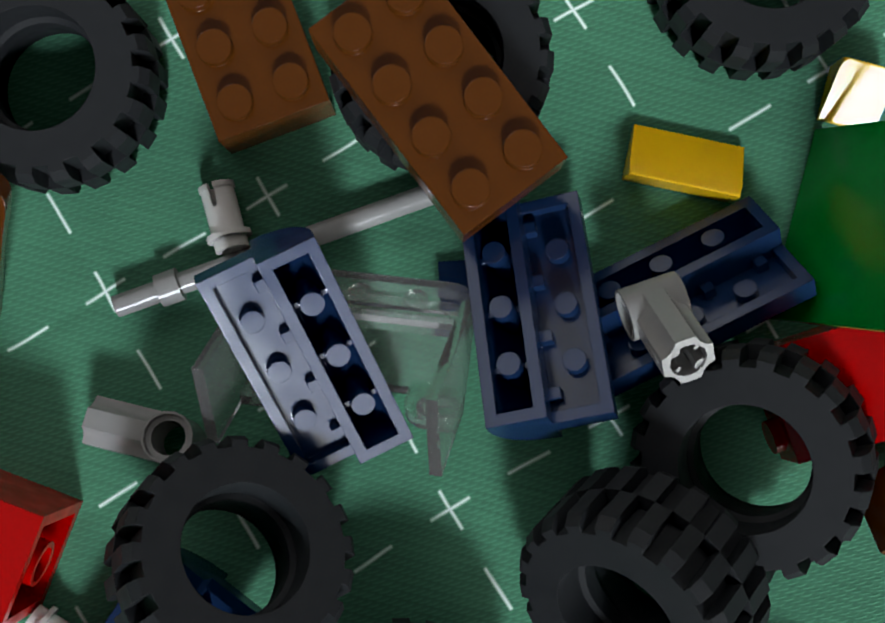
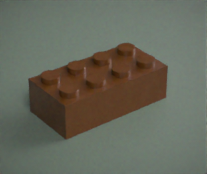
M166 0L218 141L231 154L336 115L293 0Z
M346 0L308 29L318 53L462 243L559 171L568 158L448 0Z

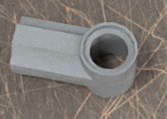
M671 271L615 290L618 313L627 335L632 341L642 340L662 375L675 378L681 384L702 377L705 368L715 360L714 344L693 315L689 296L680 276L675 271Z
M97 395L92 405L87 408L81 426L83 429L82 443L85 445L159 464L170 456L165 451L164 441L172 429L177 427L184 428L186 437L183 447L178 451L180 453H184L192 443L207 439L205 431L198 423L175 411H159Z

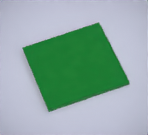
M885 121L815 129L785 248L815 279L817 295L770 319L885 332Z

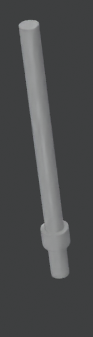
M418 186L306 226L305 228L313 232L319 246L434 204L421 187ZM251 247L178 272L176 268H172L152 276L153 282L111 296L113 308L118 317H123L159 303L167 307L187 300V293L198 290L195 285V275L251 249Z

